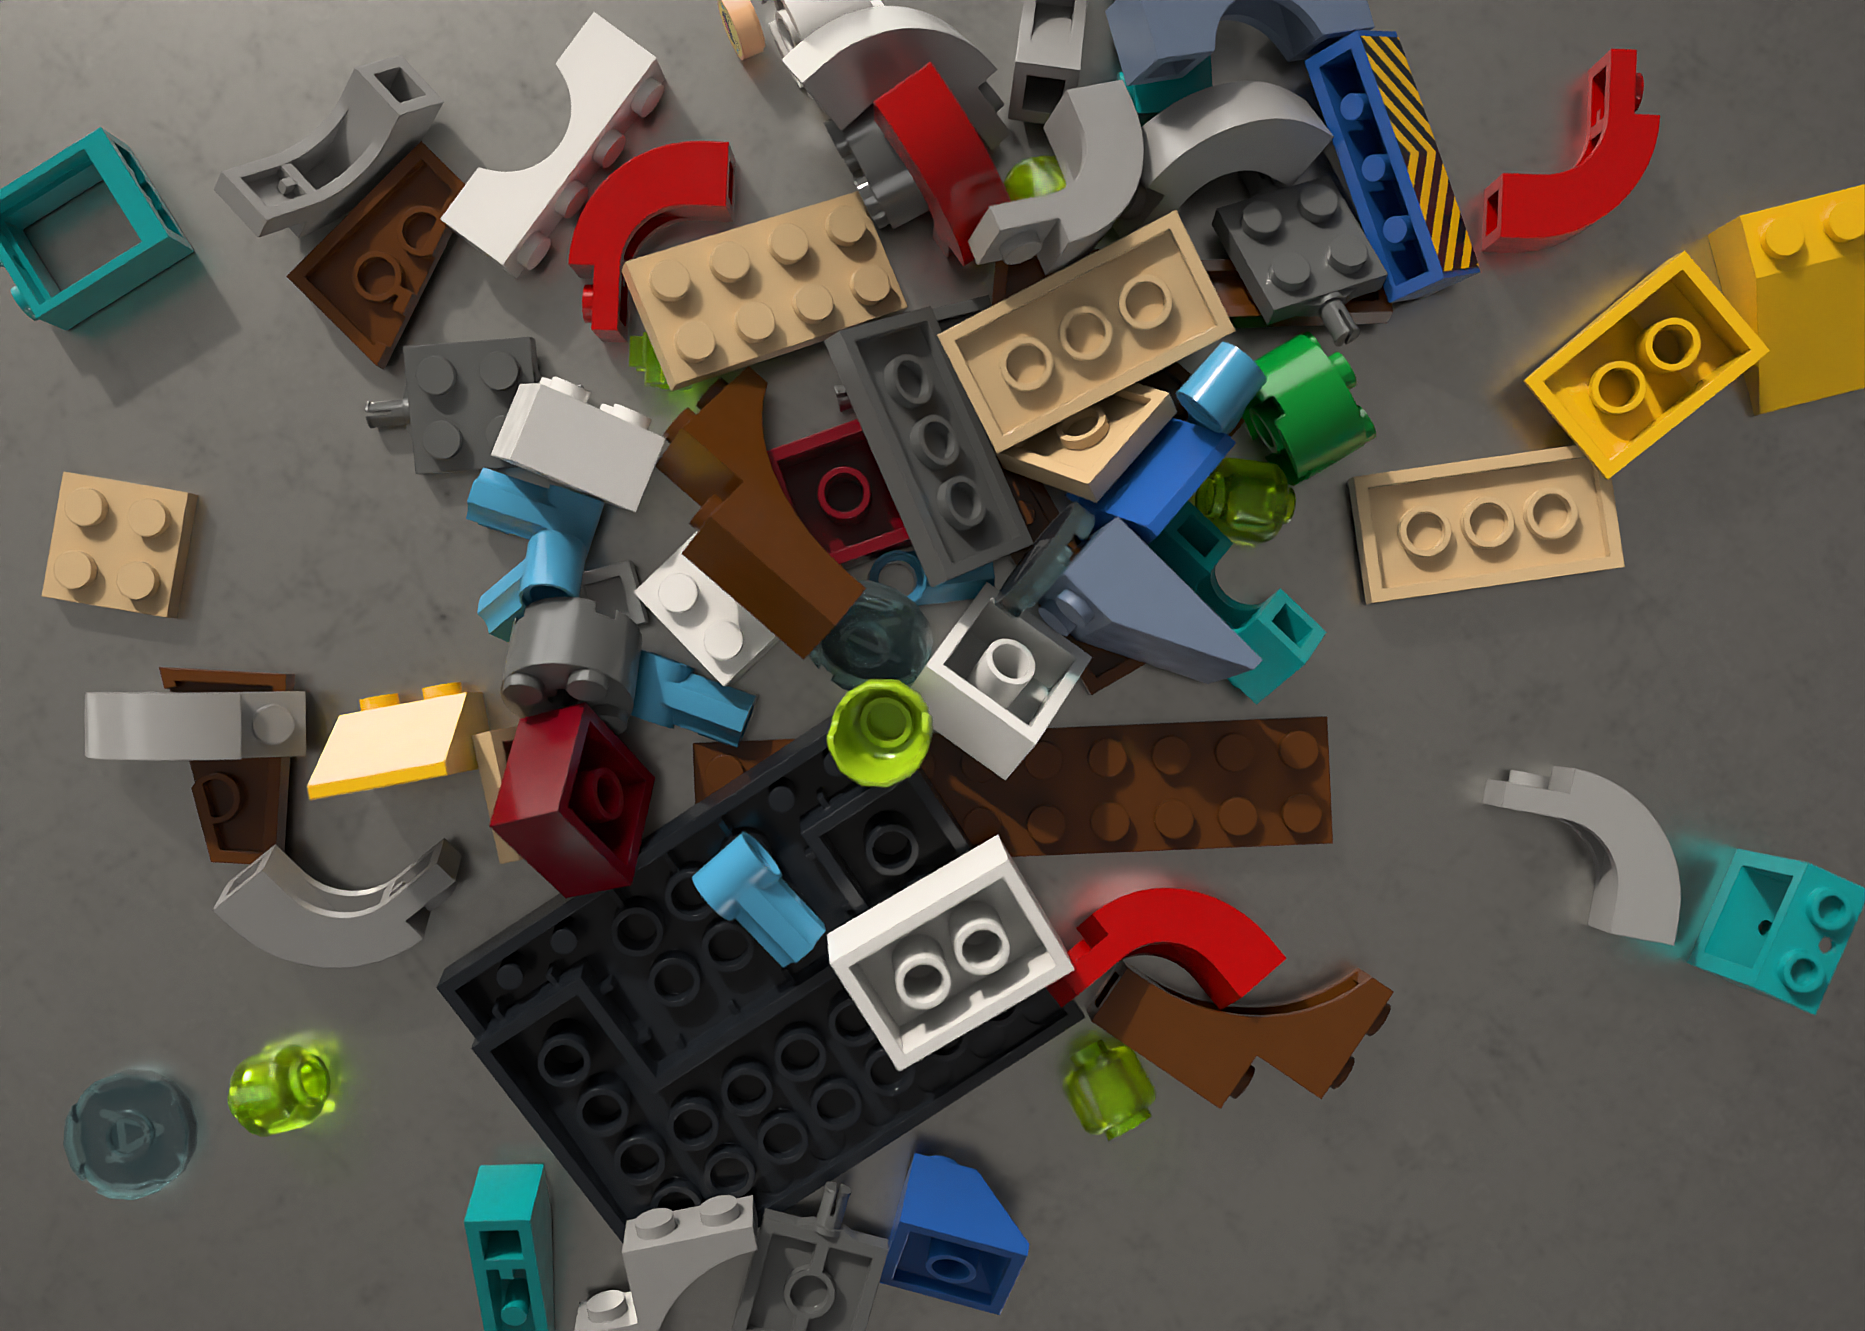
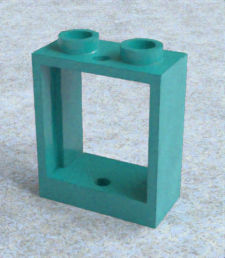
M99 127L0 189V267L6 268L16 284L11 288L14 300L22 311L34 321L42 320L67 331L194 252L129 145L102 127ZM104 180L142 242L65 290L60 291L23 232V229Z
M1737 848L1687 963L1743 989L1816 1015L1864 907L1865 888L1808 862ZM1762 922L1763 927L1761 931H1759L1758 927L1759 924ZM1823 938H1828L1831 942V947L1829 951L1822 953L1819 949V943Z

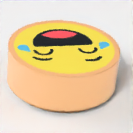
M717 0L722 23L737 56L741 60H745L762 53L765 48V38L751 1Z

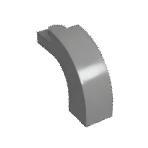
M1023 0L1008 113L1009 120L1046 124L1065 91L1078 88L1088 0Z
M877 6L847 13L815 30L782 59L792 74L841 131L877 98L931 62L960 104L980 139L991 150L1011 134L996 113L1004 106V103L986 81L998 69L981 51L951 25L924 11L899 6Z
M402 55L355 67L336 106L313 132L294 146L278 154L221 171L213 190L258 238L288 227L300 238L328 225L356 207L421 142L444 101Z
M1123 80L1065 91L1043 127L1061 169L1062 190L1047 195L990 206L968 241L977 265L1004 260L1006 264H1017L1037 254L1045 275H1049L1083 259L1102 240L1134 195L1143 167L1144 144L1142 129L1135 106Z
M1236 81L1200 90L1173 103L1141 127L1144 144L1141 177L1130 202L1112 226L1121 239L1178 210L1200 187L1217 177L1231 172L1258 171L1288 186H1292L1334 136L1305 99L1278 85L1258 81Z
M305 691L84 692L85 756L87 758L174 761L306 756Z
M1553 766L1551 780L1547 776L1510 770L1508 782L1487 779L1483 797L1484 804L1556 818L1573 828L1584 840L1592 855L1595 867V887L1588 926L1610 934L1674 946L1681 906V885L1678 867L1665 833L1649 810L1637 798L1621 786L1604 777L1576 768Z
M443 838L387 883L367 890L348 891L332 888L314 880L275 844L226 884L213 911L245 940L275 957L311 967L350 968L364 966L396 956L424 938L431 910L447 900L458 885L455 879L462 855Z

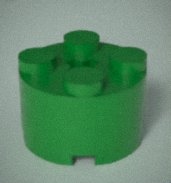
M1309 331L1296 335L1254 361L1263 371L1267 382L1247 404L1242 418L1245 420L1243 424L1253 441L1261 437L1266 446L1273 452L1264 458L1287 484L1294 487L1300 482L1308 480L1377 437L1372 420L1366 411L1356 404L1350 392L1352 388L1357 386V379L1350 364L1339 352H1335L1327 357L1317 339Z

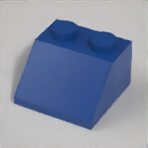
M1171 418L1097 503L1067 492L1065 496L1074 503V507L1063 525L1079 540L1083 541L1119 517L1148 545L1160 534L1237 442L1226 433H1217L1209 428Z

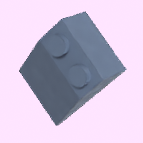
M1119 517L1081 541L1031 594L1041 605L1038 609L1040 616L1057 633L1063 636H1068L1070 633L1077 641L1206 684L1254 670L1262 661Z

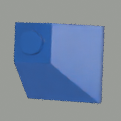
M915 1153L901 1192L888 1241L889 1250L879 1283L1000 1315L1028 1257L1030 1244L978 1170L959 1165L955 1160L945 1156L935 1155L929 1157Z

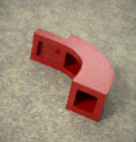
M1610 49L1589 69L1586 139L1581 156L1573 168L1555 174L1502 173L1484 190L1482 252L1526 253L1558 245L1571 239L1603 218L1631 193L1650 162L1660 125V115L1635 114L1641 104L1644 91L1643 75L1636 73L1637 50Z
M930 62L874 101V121L920 189L934 220L933 239L946 258L955 254L964 267L975 259L968 241L988 208L1011 202L979 135L942 77Z
M684 141L648 150L627 161L611 173L588 200L573 233L568 265L580 278L593 279V284H585L583 288L582 314L584 322L591 323V330L602 342L628 343L630 291L621 270L626 261L636 258L642 246L651 236L659 230L678 222H733L736 160L729 142Z
M1153 888L1136 891L1105 904L1076 927L1083 939L1067 951L1075 970L1045 988L1062 1008L1117 962L1133 956L1149 955L1170 960L1184 968L1221 1010L1245 996L1287 958L1255 922L1233 906L1215 897L1196 891L1179 888Z

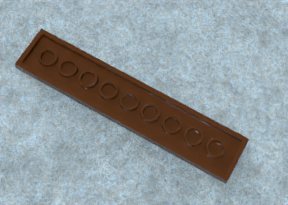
M1327 716L1046 728L1037 744L1006 780L940 733L933 732L928 753L920 765L973 846L976 848L998 835L1011 857L1333 844ZM796 738L742 740L739 747L726 745L718 741L693 743L695 805Z

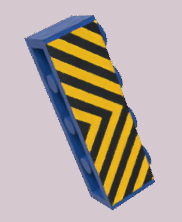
M1356 30L1306 59L1304 62L1327 128L1334 136L1332 142L1365 236L1388 273L1383 284L1388 302L1393 303L1427 297L1481 273L1396 31Z

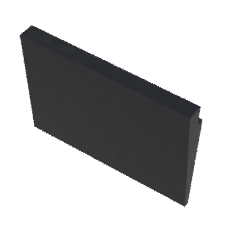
M833 715L642 839L632 885L565 898L559 893L446 967L437 984V990L475 1037L471 1047L473 1052L622 1243L624 1242L627 1220L636 1219L642 1213L656 1208H667L676 1211L700 1206L706 1200L721 1195H730L735 1198L753 1195L759 1228L765 1208L784 1212L823 1187L826 1182H831L1085 1018L1075 999L1061 1008L1044 987L900 1072L898 1071L831 966L827 934L975 847L921 766L911 776L888 788L861 786L841 773L827 746V734ZM742 832L751 835L764 847L781 870V879L825 924V932L818 939L814 948L797 963H790L784 968L736 918L729 921L720 916L705 901L693 883L692 876Z

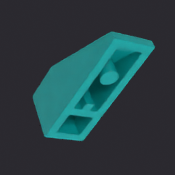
M544 1164L480 1165L464 1219V1226L484 1331H555L552 1213Z

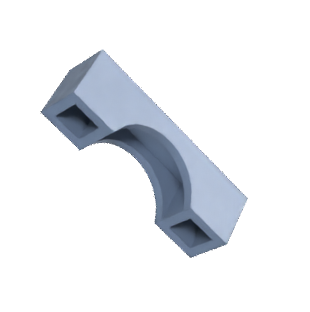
M1116 0L1105 10L1127 86L1183 78L1215 51L1216 32L1219 21H1238L1258 29L1277 46L1287 62L1308 59L1356 30H1372L1375 28L1367 0Z

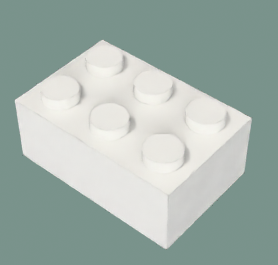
M998 835L827 934L831 966L899 1072L1075 970L1062 940Z

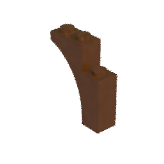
M748 366L730 383L722 377L718 378L696 404V407L700 409L697 414L687 407L677 416L662 436L666 438L665 440L670 445L655 467L701 506L689 522V525L698 532L681 554L804 660L837 625L866 588L823 549L798 518L785 497L773 472L763 436L762 410L768 382Z
M1121 960L1086 1011L1091 1022L1221 1109L1229 1096L1237 1099L1248 1087L1255 1073V1067L1251 1064L1256 1056L1322 1100L1329 1088L1337 1089L1349 1076L1355 1063V1058L1351 1055L1365 1034L1369 1037L1373 1036L1385 1023L1391 1009V1005L1387 1002L1394 991L1360 968H1356L1340 981L1300 999L1269 1005H1228L1220 1010L1214 1002L1185 995L1162 985L1126 961Z

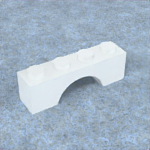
M593 12L556 62L567 83L571 97L570 123L560 145L545 160L525 170L499 172L478 167L441 217V220L456 235L516 279L525 268L531 270L541 262L551 244V239L548 236L563 217L569 219L578 212L587 198L589 189L586 185L600 166L608 168L615 162L625 146L626 136L624 134L638 115L646 117L652 112L664 91L662 83L665 80V76L657 58L595 12Z

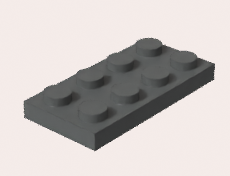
M931 306L840 330L824 340L932 588L1034 543L983 425L937 336L942 331Z

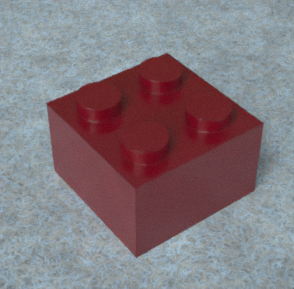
M858 419L767 450L776 479L794 512L815 540L845 570L877 559L884 553L894 550L899 551L913 546Z
M586 702L519 719L489 827L565 898L632 885L655 777Z

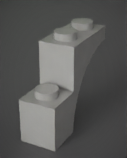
M721 1195L706 1200L700 1206L676 1211L667 1208H656L642 1213L636 1219L627 1220L622 1256L630 1292L623 1293L618 1290L601 1292L589 1300L579 1302L574 1331H659L664 1317L672 1304L693 1281L709 1269L728 1259L758 1250V1217L753 1195L740 1198Z

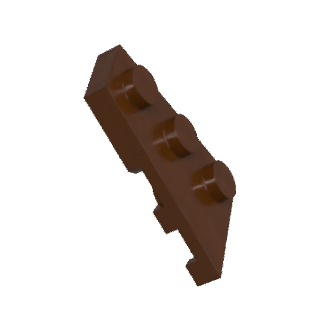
M422 141L286 276L377 367L383 370L453 233L441 220V217L465 186Z
M159 667L164 689H170V692L294 691L295 674ZM290 757L189 760L195 781L191 790L211 862L251 864L275 844L285 853Z

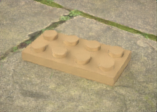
M858 191L625 262L621 270L671 391L824 341L840 330L902 314L908 308L869 211Z
M1177 210L947 329L937 336L998 454L1235 332V329Z
M1577 445L1355 476L1348 479L1366 604L1625 567L1612 477L1605 479Z

